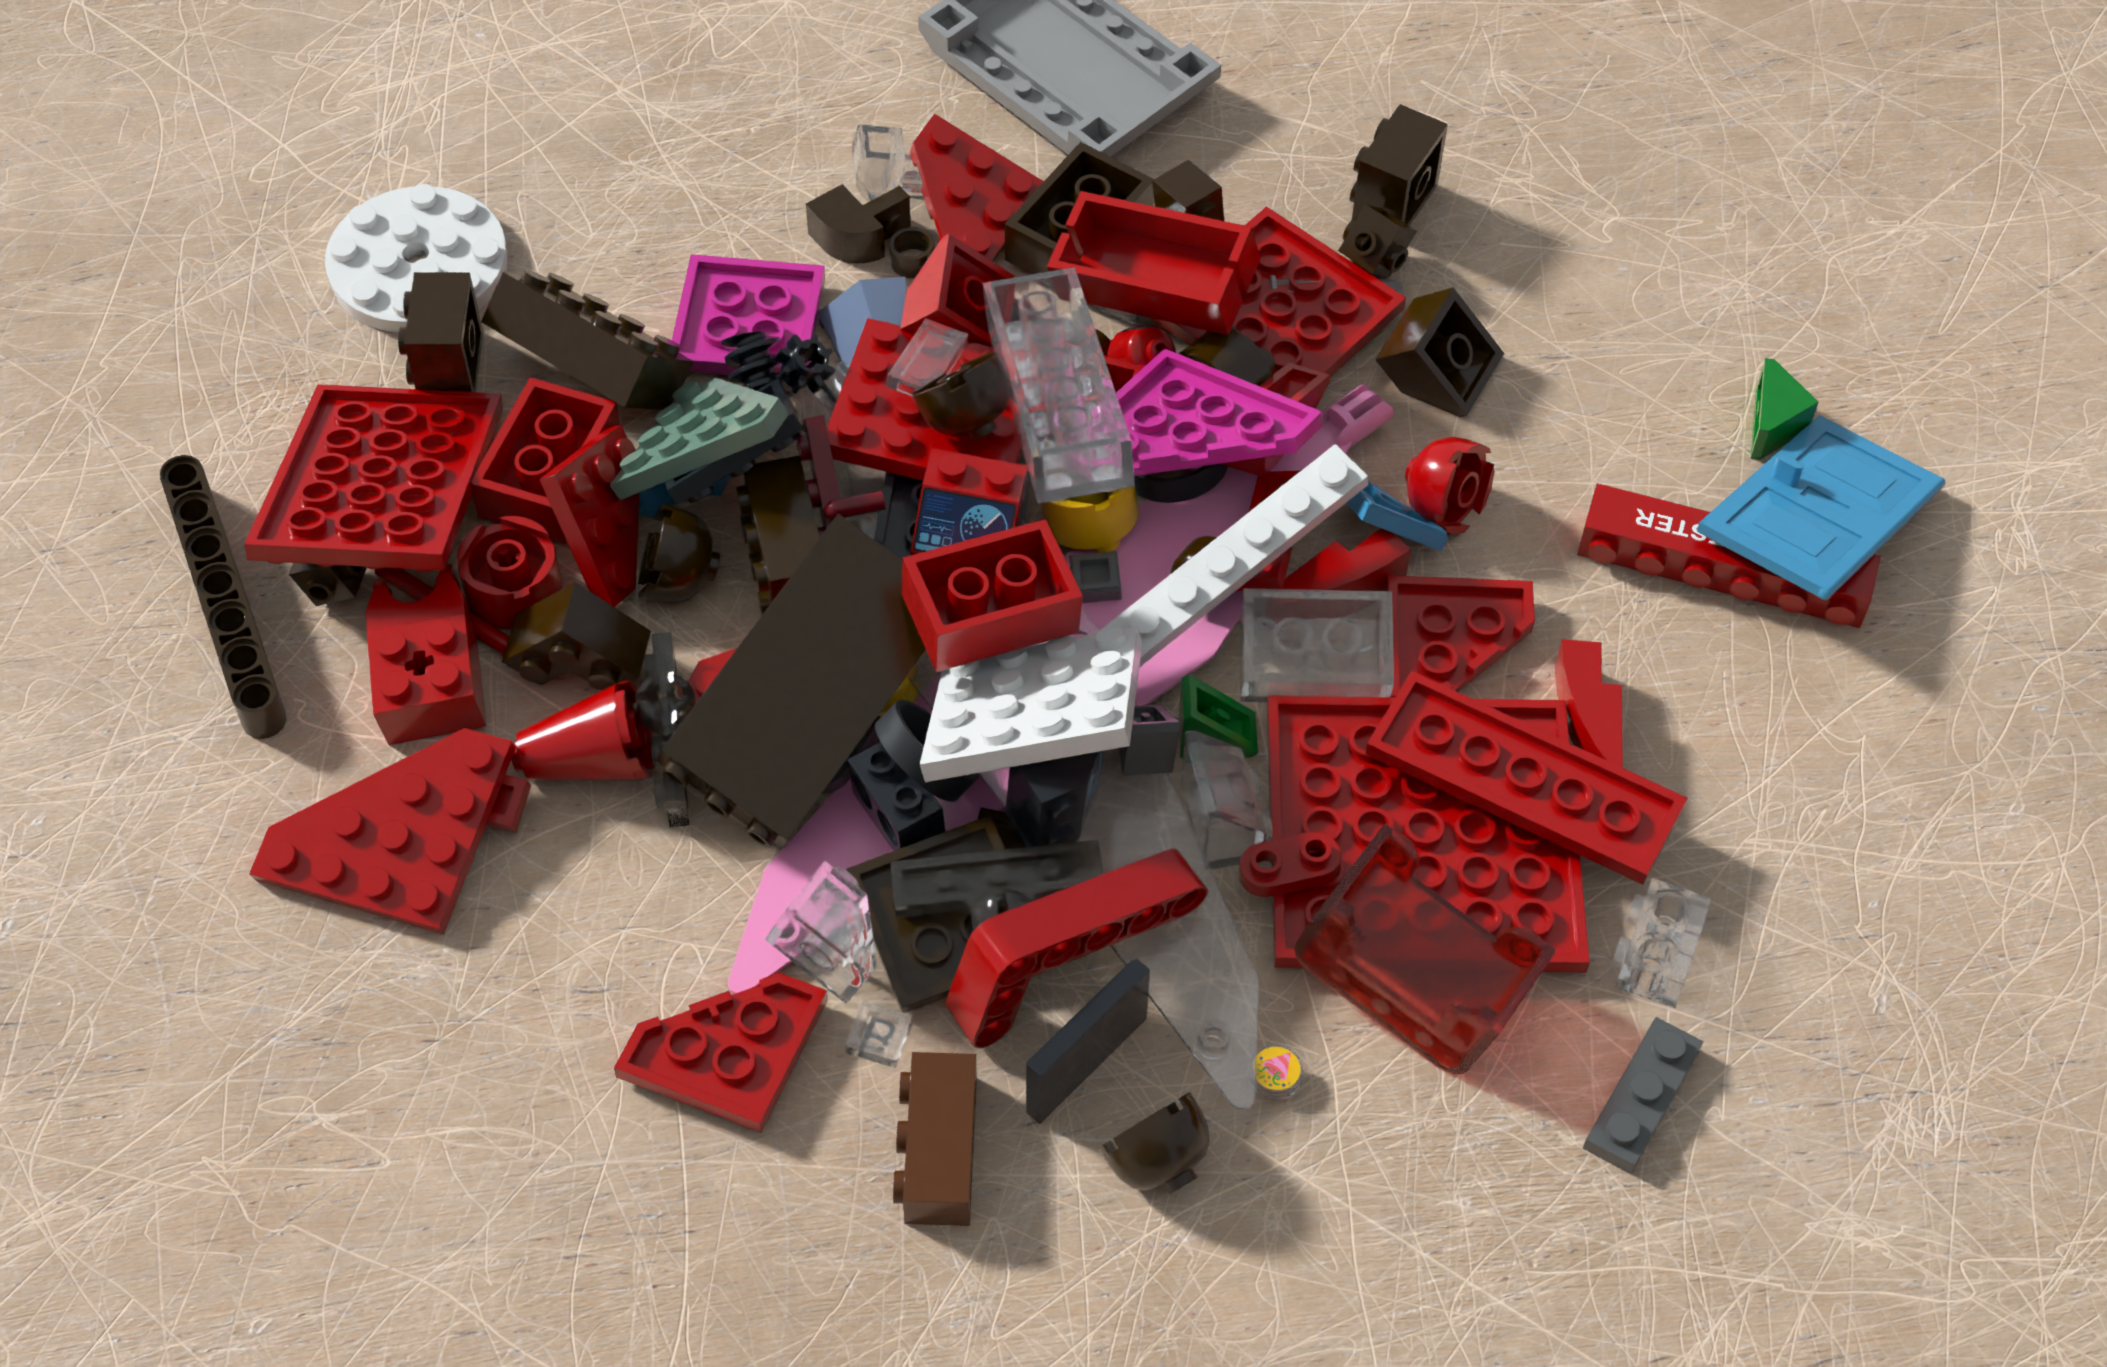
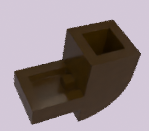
M841 184L806 203L808 234L827 254L840 261L859 264L880 260L885 257L884 241L891 238L897 231L911 226L910 196L900 186H897L862 205Z

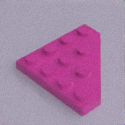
M1164 349L1052 450L1053 464L1086 480L1097 482L1296 453L1322 427V411Z

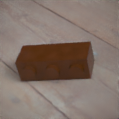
M912 1052L911 1072H901L899 1102L900 1104H909L908 1121H898L896 1152L906 1154L905 1171L895 1170L893 1203L903 1204L904 1224L970 1226L977 1089L976 1054Z

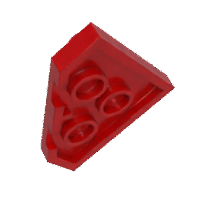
M934 113L914 140L909 153L913 166L918 167L923 183L921 188L930 220L934 219L939 235L937 243L940 242L943 236L951 234L994 262L1005 246V223L1044 181Z
M622 424L606 428L539 479L588 590L613 607L617 606L636 589L639 493L619 500L610 486L622 469L620 462L636 451L633 443L627 438Z
M1388 575L1386 583L1388 697H1396L1411 671L1459 692L1532 632L1535 622L1533 581Z
M776 973L760 979V985L733 995L726 991L690 1004L689 1010L661 1021L657 1016L640 1022L635 1027L614 1066L616 1078L761 1133L828 1002L827 990L785 974Z

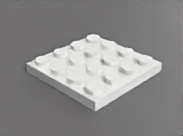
M1112 626L1104 628L1096 634L1076 638L1068 635L1050 640L1044 644L1028 646L943 670L920 761L925 782L1130 746L1143 644L1138 626L1125 629Z

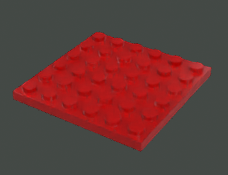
M1268 695L1267 733L1271 840L1306 832H1321L1332 837L1339 845L1341 851L1339 871L1331 882L1322 886L1272 897L1274 968L1587 973L1590 960L1580 855L1366 755L1367 743L1395 697ZM1474 699L1569 743L1565 700ZM1317 851L1307 852L1312 857L1323 856L1322 853Z

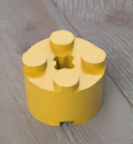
M1053 454L1046 458L1039 467L1036 483L1042 513L1058 545L1074 549H1094L1097 552H1111L1117 549L1121 542L1120 539L1132 530L1139 516L1133 476L1091 482L1054 466Z

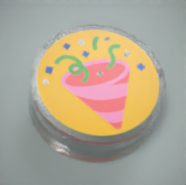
M1273 1044L1262 1047L1253 1055L1250 1062L1249 1081L1253 1090L1258 1095L1268 1100L1279 1101L1293 1096L1298 1091L1302 1081L1303 1064L1295 1051L1283 1045Z

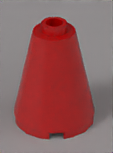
M629 680L618 682L517 732L516 743H513L516 749L511 760L517 773L523 772L528 780H646L652 778L653 774L649 769H654L656 766L655 745L648 716L641 717L634 705L635 703L643 702L635 684Z

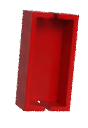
M1081 191L1066 222L1068 233H1061L1047 264V269L1060 298L1229 335L1243 302L1241 292L1247 293L1261 258L1252 227Z

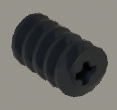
M754 331L734 335L722 340L721 347L735 349L724 357L725 364L730 367H739L729 375V381L757 391L777 379V375L780 372H774L773 367L779 364V362L774 359L776 354H770L769 349L781 342L780 337L766 336L765 332ZM787 391L789 397L791 398L793 396L792 391Z

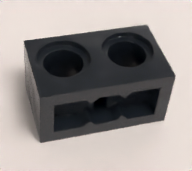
M881 742L847 759L853 794L893 851L946 832L943 808L937 799L899 767Z

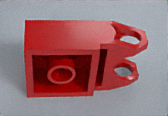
M448 564L445 566L444 571L439 572L436 577L435 587L428 596L412 603H404L393 598L392 590L388 587L386 577L375 578L373 592L365 611L373 715L388 745L454 733L463 728L474 729L487 726L474 619L460 590L458 577L453 565Z

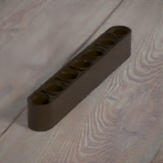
M175 456L162 465L160 480L233 705L246 734L257 739L270 738L284 728L286 712L202 464L193 456Z

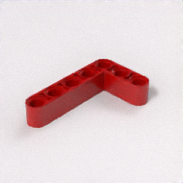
M1172 848L993 916L981 923L971 933L948 993L945 1006L975 1048L988 1047L1004 1037L1011 1029L1031 977L1179 919L1194 911L1204 902L1208 895V889L1178 849Z

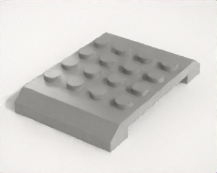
M942 0L918 17L919 31L933 53L1068 155L1082 142L1110 157L1221 77V64L1192 43H1189L1182 49L1115 0Z

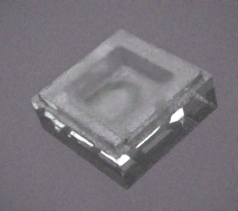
M863 1000L845 1043V1052L896 1068L913 1025V1015Z

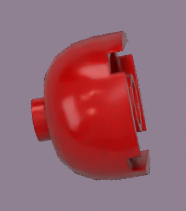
M1453 436L1432 441L1416 457L1411 459L1406 468L1405 480L1407 482V496L1411 508L1419 513L1427 522H1434L1448 533L1457 535L1465 532L1470 525L1461 522L1472 509L1479 515L1481 514L1492 489L1495 473L1494 464L1486 461L1485 454L1491 453L1490 448L1465 438Z

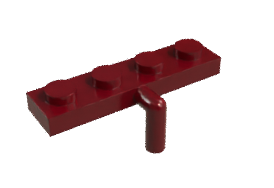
M824 415L805 418L802 424L803 431L796 433V441L801 461H810L813 479L806 480L812 508L819 507L823 525L822 527H817L819 536H822L837 514L846 518L886 510L882 491L845 498L840 497Z

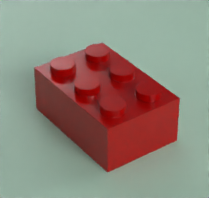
M530 377L472 478V495L478 518L494 523H500L499 517L505 516L528 518L543 526L550 539L565 543L566 538L539 479L603 430L620 425L617 403Z
M1046 519L903 557L902 597L936 672L1079 632L1083 595Z

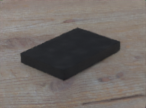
M1137 958L1135 960L1132 959L1026 1062V1113L1039 1124L1147 1019L1150 969Z

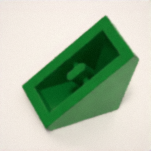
M1765 358L1756 386L1751 447L1752 459L1760 460L1789 443L1813 421L1819 403L1775 359Z
M1190 674L1182 677L1179 705L1180 758H1251L1257 755L1256 712Z

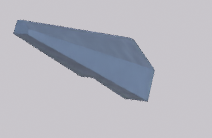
M906 277L859 280L819 311L820 325L822 329H826L832 341L833 350L837 357L841 358L847 371L867 318L901 326L907 291Z

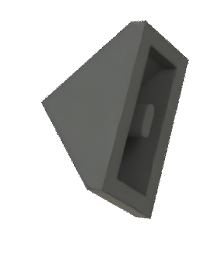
M1163 704L1135 706L1130 746L1118 748L1123 776L1173 773L1180 732L1179 721Z

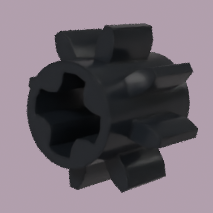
M795 334L787 342V348H781L774 357L777 362L782 363L781 372L777 375V378L779 380L784 379L792 387V393L794 394L799 389L806 387L815 394L823 386V380H828L835 373V369L828 365L829 356L833 350L826 349L818 341V337L815 334L811 339L801 341L800 337Z

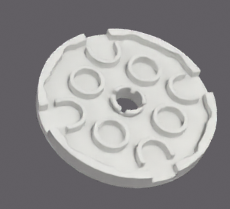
M419 184L415 187L389 191L373 197L361 205L355 206L334 230L325 254V268L328 281L340 306L359 322L379 330L399 333V328L406 327L407 319L404 316L403 298L405 291L412 290L414 272H470L479 311L491 300L502 272H506L508 266V251L504 232L496 216L484 204L472 196L456 190L434 187L428 184ZM423 251H425L427 258L420 259L415 263L405 260V258L409 259L414 255H421Z

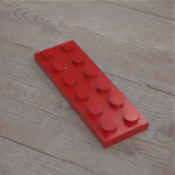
M1414 671L1409 673L1367 743L1365 752L1366 755L1642 885H1644L1688 799L1681 794Z

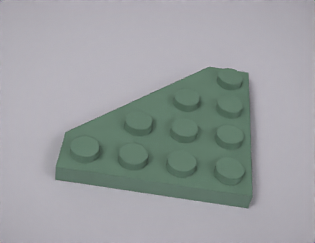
M718 378L711 379L700 385L696 381H691L677 389L672 395L674 398L672 404L656 415V425L638 439L640 446L637 450L620 462L622 469L610 486L619 500L635 495L773 438L789 413L778 397Z

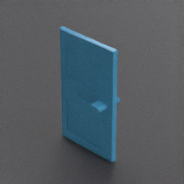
M1819 415L1699 522L1697 532L1818 596L1822 600H1828L1945 486L1946 481L1943 477Z

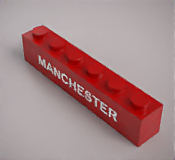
M1599 483L1596 484L1577 555L1591 558L1599 563H1610L1637 570L1645 575H1656L1676 580L1695 588H1706L1726 593L1741 600H1753L1782 608L1788 612H1799L1826 619L1837 625L1861 628L1872 600L1881 558L1880 555L1874 554L1828 600H1822L1818 596L1697 532L1699 522L1710 512Z

